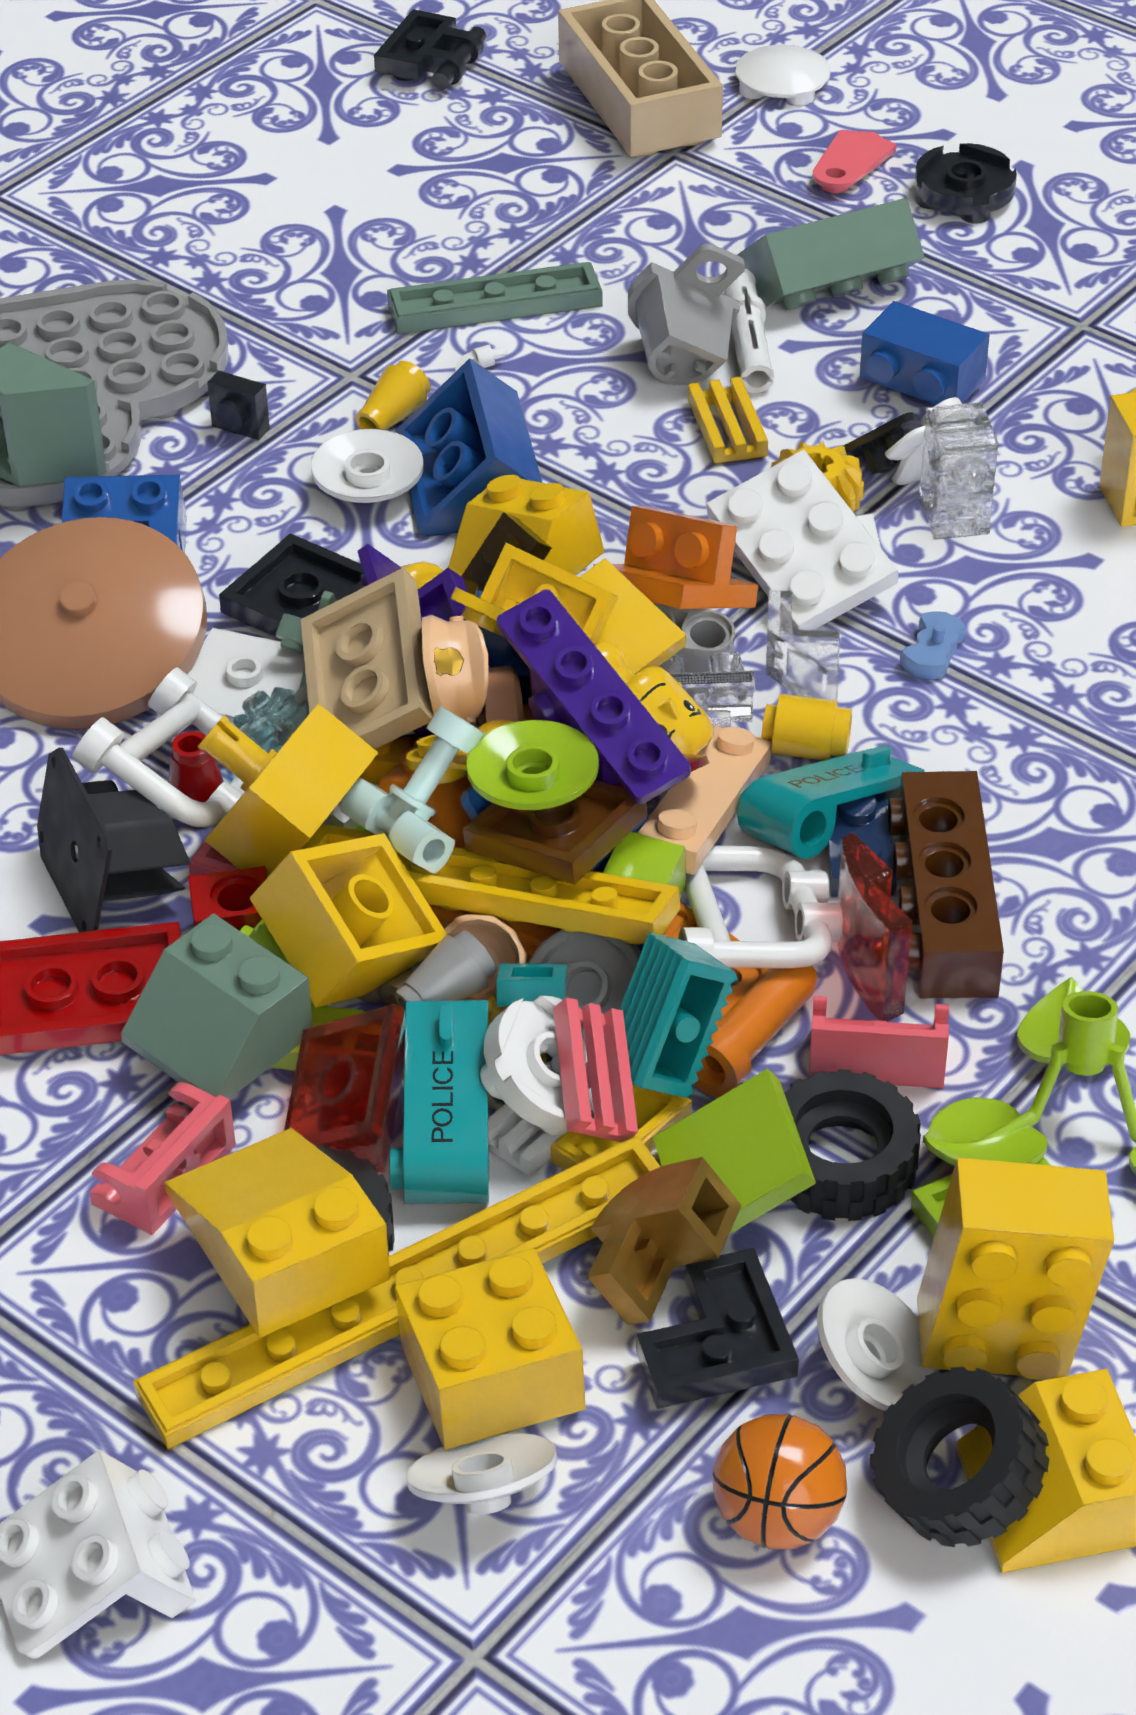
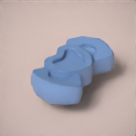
M926 612L919 619L920 632L917 633L916 643L902 650L900 664L914 678L935 680L946 675L951 656L956 654L957 645L964 641L967 633L965 624L960 618L947 612Z

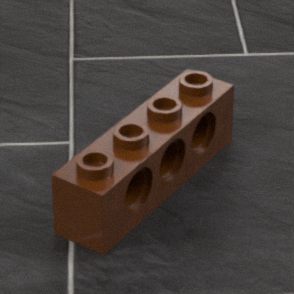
M977 771L901 772L899 798H889L888 814L891 836H900L901 840L894 842L893 845L896 880L906 881V886L899 887L900 925H911L912 931L904 935L905 971L917 972L920 999L999 997L1004 948Z

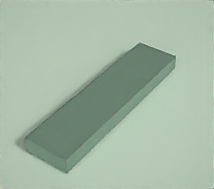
M582 262L391 288L387 290V300L398 335L603 306V291L591 262Z

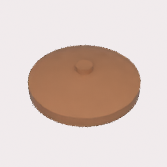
M106 517L83 518L59 523L40 530L12 547L0 558V703L26 720L62 729H90L102 717L115 724L150 709L148 702L163 679L176 667L188 674L197 660L204 643L207 629L206 601L198 575L187 555L178 545L157 530L133 521Z

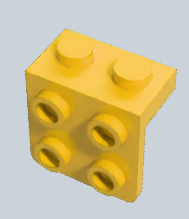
M505 543L480 598L455 587L451 599L466 606L461 615L464 619L503 636L497 627V617L540 591L548 589L555 595L595 645L618 596Z

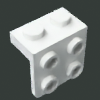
M98 1450L0 1523V1597L18 1652L32 1659L41 1657L125 1594L170 1618H174L196 1602L185 1571L190 1565L188 1555L180 1541L172 1534L164 1511L168 1506L166 1493L151 1473L143 1469L137 1472Z

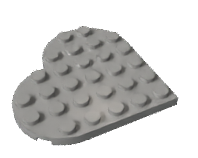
M114 280L0 298V348L8 342L13 343L95 381L107 471L103 476H117L131 462L140 446L142 438L141 420L153 417L164 419L176 415L180 408L203 396L208 391L207 382L218 370L224 372L227 366V331L222 316L217 309L207 300L193 292L188 298H185L176 292L167 291V283L148 280ZM0 478V506L7 510L23 511L31 506L63 501L64 482L19 487Z

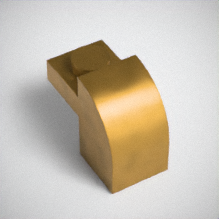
M703 1157L656 1168L623 1188L610 1200L594 1221L591 1229L603 1242V1245L589 1272L588 1279L627 1325L648 1322L655 1312L674 1267L719 1258L742 1205Z

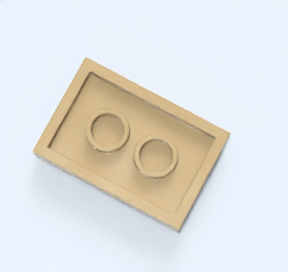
M404 568L301 619L309 714L319 703L373 749L430 723L433 718V711L423 665L422 621L417 581Z

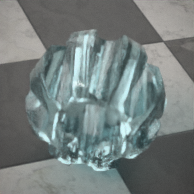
M275 687L271 697L265 691H257L243 701L242 708L245 714L235 715L233 725L267 753L271 749L277 752L309 715L308 701L303 706H299L295 701L296 690ZM273 724L278 725L282 729L279 736L282 743L273 738L276 732V727Z

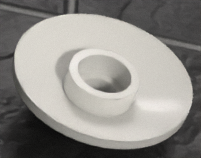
M360 429L339 434L324 442L312 457L311 472L317 486L335 498L357 503L380 502L404 494L419 481L423 473V456L418 446L403 435L380 429Z
M853 1278L836 1283L823 1295L817 1313L818 1333L822 1347L829 1362L843 1382L867 1403L886 1411L891 1403L894 1405L903 1396L902 1392L911 1384L915 1386L925 1380L926 1375L938 1371V1369L922 1368L919 1319L899 1297L888 1289L868 1280Z
M503 1433L448 1450H444L443 1446L416 1460L409 1467L406 1478L409 1490L420 1498L448 1504H466V1509L469 1513L479 1515L490 1514L507 1508L511 1504L510 1495L528 1488L548 1475L556 1466L558 1458L555 1445L544 1437L525 1433Z

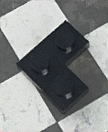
M754 1248L720 1255L717 1259L685 1265V1282L700 1320L636 1334V1353L657 1409L798 1377V1355Z

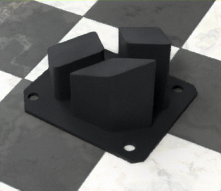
M63 747L57 748L48 754L37 823L40 857L78 932L98 930L102 905L105 901L162 895L186 889L185 886L163 869L190 865V860L172 819L136 790L119 791L112 780L82 783ZM75 846L78 847V859L76 857Z

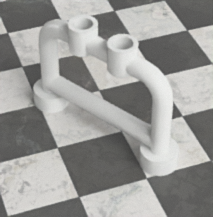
M178 667L174 668L163 679L148 702V706L161 716L122 743L124 732L102 717L86 732L72 754V758L93 774L105 766L165 813L193 827L208 828L217 825L244 792L240 788L244 782L235 776L230 783L224 781L214 791L208 801L199 802L180 792L141 762L142 759L189 725L193 724L207 735L223 717L192 694L197 686V681Z
M713 846L695 874L686 873L685 891L698 927H682L678 939L697 944L729 968L809 967L825 959L831 952L832 942L840 941L843 926L842 909L839 903H828L829 880L825 871H805L797 859L783 851L758 846ZM706 871L765 872L779 877L783 883L785 909L794 910L795 932L798 942L731 941Z

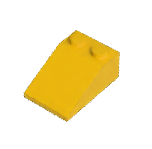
M292 1128L164 1182L167 1195L259 1338L390 1280L387 1226L385 1221L353 1175Z

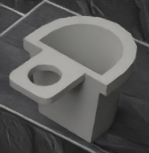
M703 244L674 272L651 262L635 278L628 289V315L635 327L640 330L647 365L654 377L672 385L698 383L711 376L727 361L732 318L740 311L739 300L727 296L723 292L745 271V261L742 257L716 245ZM714 261L722 263L727 268L724 273L715 277L702 276L696 271L701 264Z

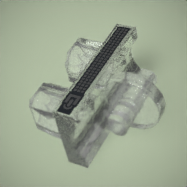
M738 652L715 653L708 658V672L685 673L684 658L679 657L677 654H674L659 666L666 670L677 682L682 684V688L708 715L713 728L715 726L722 728L731 727V722L753 721L754 671H745Z

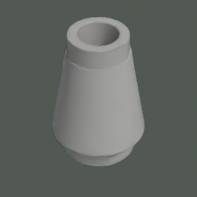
M462 930L455 937L445 935L403 983V986L394 993V997L405 1014L406 1001L465 1000L488 988L487 979L496 973V966L485 947L468 931Z

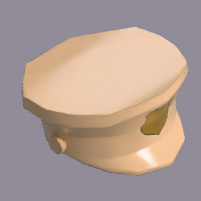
M434 615L422 617L423 665L433 716L439 706H442L471 725L476 724V718H479L483 710L489 681L488 652L482 631L476 623L463 620V616L451 617L448 622Z

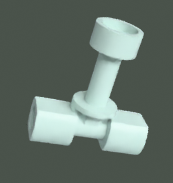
M439 706L427 726V729L437 736L404 790L391 784L388 794L360 778L345 794L341 803V812L376 835L385 833L397 852L433 874L438 872L449 860L454 849L455 840L428 822L429 818L435 815L436 810L426 803L459 749L469 754V751L477 746L484 735V732L442 706Z

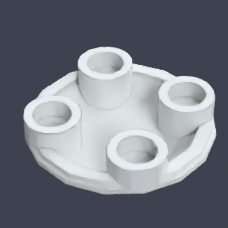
M770 45L745 53L736 64L735 75L740 81L739 92L745 98L759 99L764 96L786 98L787 102L792 105L804 106L815 100V91L822 88L830 79L831 66L825 57L811 49L796 45Z

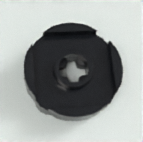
M960 143L959 152L943 154L944 146H940L927 151L917 161L915 200L922 208L936 209L945 213L960 215L963 221L976 224L989 220L990 212L1006 206L1015 195L1016 168L1012 171L1010 169V159L1004 153L994 148L980 144Z

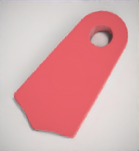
M840 130L814 167L813 180L825 192L833 194L844 193L850 186H853L866 174H870L894 154L897 144L881 137L875 132Z

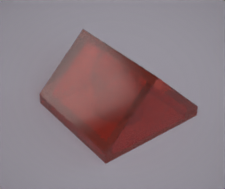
M392 1004L303 1030L284 1131L292 1128L316 1147L317 1145L330 1146V1149L342 1151L344 1148L355 1152V1156L362 1160L366 1158L375 1165L376 1172L386 1173L405 1066L406 1018L404 1008L397 1004Z

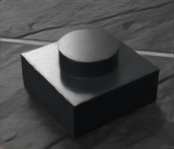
M218 370L207 382L212 427L259 441L270 429L266 384Z

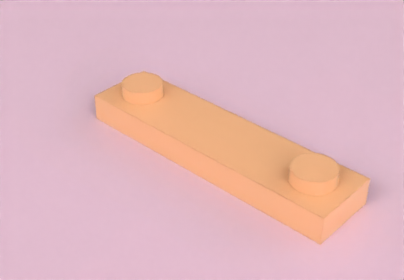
M715 726L710 743L696 754L707 756L710 763L692 771L689 777L672 786L638 834L685 846V873L694 875L737 812L742 792L753 781L760 778L770 763L772 741L755 737L752 732L744 728H722Z

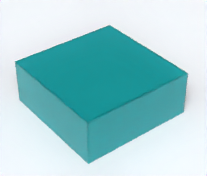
M500 963L496 980L497 1006H510L513 1002L522 998L523 1001L533 1002L540 995L553 996L561 1000L565 999L568 990L567 964Z

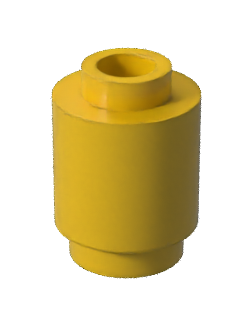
M780 693L777 705L766 704L761 738L772 741V754L821 761L831 759L832 756L840 757L847 755L853 709L838 707V701Z

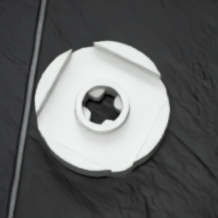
M540 995L533 1002L523 1001V998L513 1002L491 1022L485 1035L484 1056L486 1064L481 1068L480 1077L486 1091L491 1096L502 1099L521 1118L542 1128L552 1136H561L568 1131L566 1127L553 1008L562 1000L553 996ZM581 1028L584 1057L586 1063L588 1062L585 1035L584 1029ZM543 1052L548 1053L552 1057L551 1067L556 1073L550 1071L543 1063L540 1056ZM590 1088L588 1089L590 1099L591 1116H594L592 1094Z

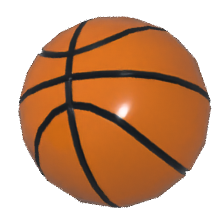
M765 1414L740 1425L722 1444L713 1467L714 1499L723 1519L741 1538L763 1548L767 1547L770 1550L797 1549L819 1539L837 1521L847 1496L846 1465L837 1445L833 1443V1439L818 1425L796 1415Z

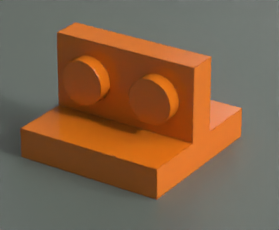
M649 506L631 507L624 564L612 565L651 602L678 609L755 608L759 584L730 578L737 525Z

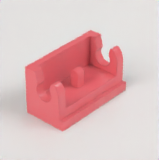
M814 996L809 1077H812V1073L820 1071L831 1073L837 1072V1069H844L858 1074L866 1072L875 1075L876 1079L886 1083L888 1081L897 1086L944 1089L949 1040V1005L935 1004L933 1025L879 1020L865 1021L826 1018L827 997Z
M177 1083L169 1091V1095L178 1102L186 1103L193 1110L174 1103L166 1111V1119L120 1167L111 1163H100L91 1174L99 1181L104 1182V1184L97 1183L89 1192L91 1204L153 1236L177 1210L165 1191L164 1182L222 1158L236 1146L230 1099L220 1094L215 1097L188 1083Z

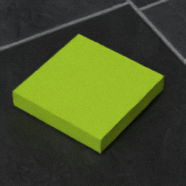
M768 1068L653 1137L661 1166L703 1157L742 1206L729 1234L816 1184L781 1082Z

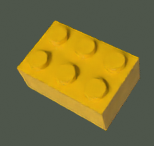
M957 1157L917 1296L922 1368L951 1370V1367L964 1366L970 1371H975L976 1368L993 1374L1017 1375L1034 1380L1068 1376L1115 1241L1106 1170Z

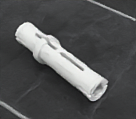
M745 269L724 292L725 295L739 300L740 311L732 318L731 330L741 379L748 392L761 393L773 385L774 379L772 377H775L771 366L763 326L766 320L765 304L757 296L754 274Z

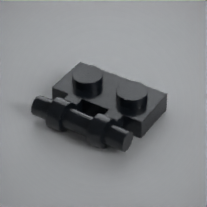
M412 9L374 54L375 72L392 75L396 79L403 81H419L425 72L434 73L431 79L433 85L437 89L445 90L449 85L458 83L466 73V64L475 62L481 55L484 48L483 43L487 39L486 32L478 26L472 27L470 31L457 29L455 17Z

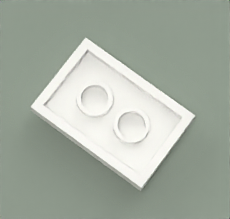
M805 450L796 453L706 503L707 516L710 520L737 525L734 552L799 638L898 583V569Z

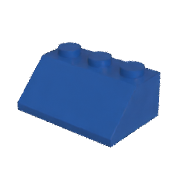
M470 358L395 430L396 433L414 442L423 456L422 476L409 492L418 531L427 537L458 533L466 504L487 488V484L497 477L516 475L520 479L542 483L517 391Z

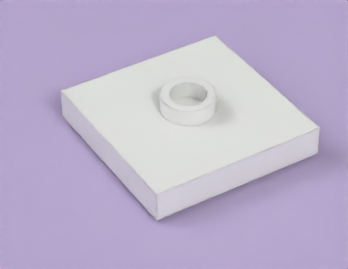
M212 628L202 645L197 660L187 674L197 681V686L192 694L221 716L225 715L229 718V721L245 734L280 742L284 735L268 716L299 689L305 667L304 654L281 647V642Z

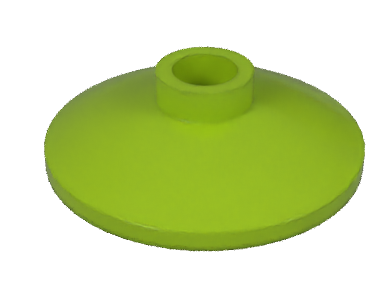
M545 720L518 721L491 730L483 735L475 748L469 751L466 763L469 782L479 795L497 805L518 810L548 809L566 804L578 798L594 783L599 768L597 750L583 733L568 725Z

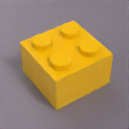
M535 1248L395 1286L401 1347L444 1450L586 1409L583 1350Z

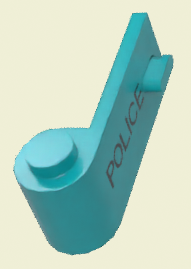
M879 746L763 776L753 781L740 795L737 807L738 824L742 832L748 836L801 859H811L821 853L833 835L837 805L900 788L901 772H924L925 770L891 757L892 747Z
M488 1000L406 1001L403 1148L390 1149L391 1190H404L405 1204L489 1203L488 1092L484 1088L480 1077L481 1068L486 1064L484 1040L488 1029Z

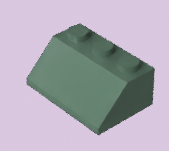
M907 198L768 233L737 254L744 259L745 269L754 274L757 296L762 299L765 306L768 307L785 302L787 310L803 307L817 301L815 294L832 290L834 298L854 293L864 288L862 281L878 277L880 285L902 280L910 276L909 267L925 258Z

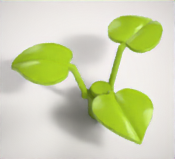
M1072 977L1058 985L1030 1009L1021 1021L1017 1031V1044L1021 1051L1033 1060L1048 1064L1029 1110L1020 1115L1014 1107L999 1100L981 1097L962 1099L946 1106L935 1115L928 1132L923 1135V1143L936 1156L954 1166L957 1157L1036 1164L1047 1152L1048 1140L1032 1126L1037 1124L1041 1118L1062 1065L1072 1073L1090 1076L1102 1072L1106 1064H1110L1112 1067L1129 1136L1136 1143V1107L1124 1065V1057L1129 1049L1131 1037L1128 1028L1117 1017V1003L1105 994L1083 991ZM1136 1147L1131 1151L1129 1166L1135 1175Z

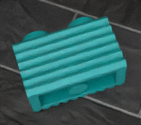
M652 932L648 933L620 1007L624 1015L633 1085L685 1098L694 1093L691 1085L699 1080L696 1072L704 1068L701 1060L708 1056L706 1047L713 1043L711 1034L718 1030L715 1022L723 1018L720 1009L728 1005L725 997L733 992L730 984L738 980L735 971L695 943Z

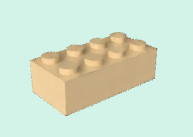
M603 0L558 10L559 62L630 157L651 156L661 150L679 146H696L703 141L722 137L723 84L655 0Z

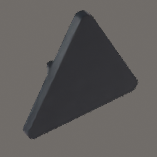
M913 412L902 414L843 445L846 455L854 457L864 455L868 467L873 474L890 472L891 466L887 461L884 449L891 448L907 433L922 427L921 420ZM892 460V462L901 463V460Z

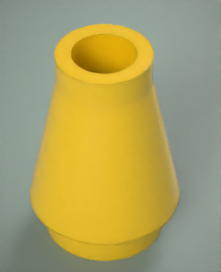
M399 361L396 365L385 367L365 404L355 415L357 426L360 429L388 430L413 414L427 400V395L431 391V385L425 373L418 366L408 361Z

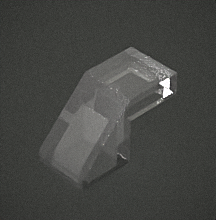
M769 590L766 675L794 695L837 701L840 631L792 629L793 591Z

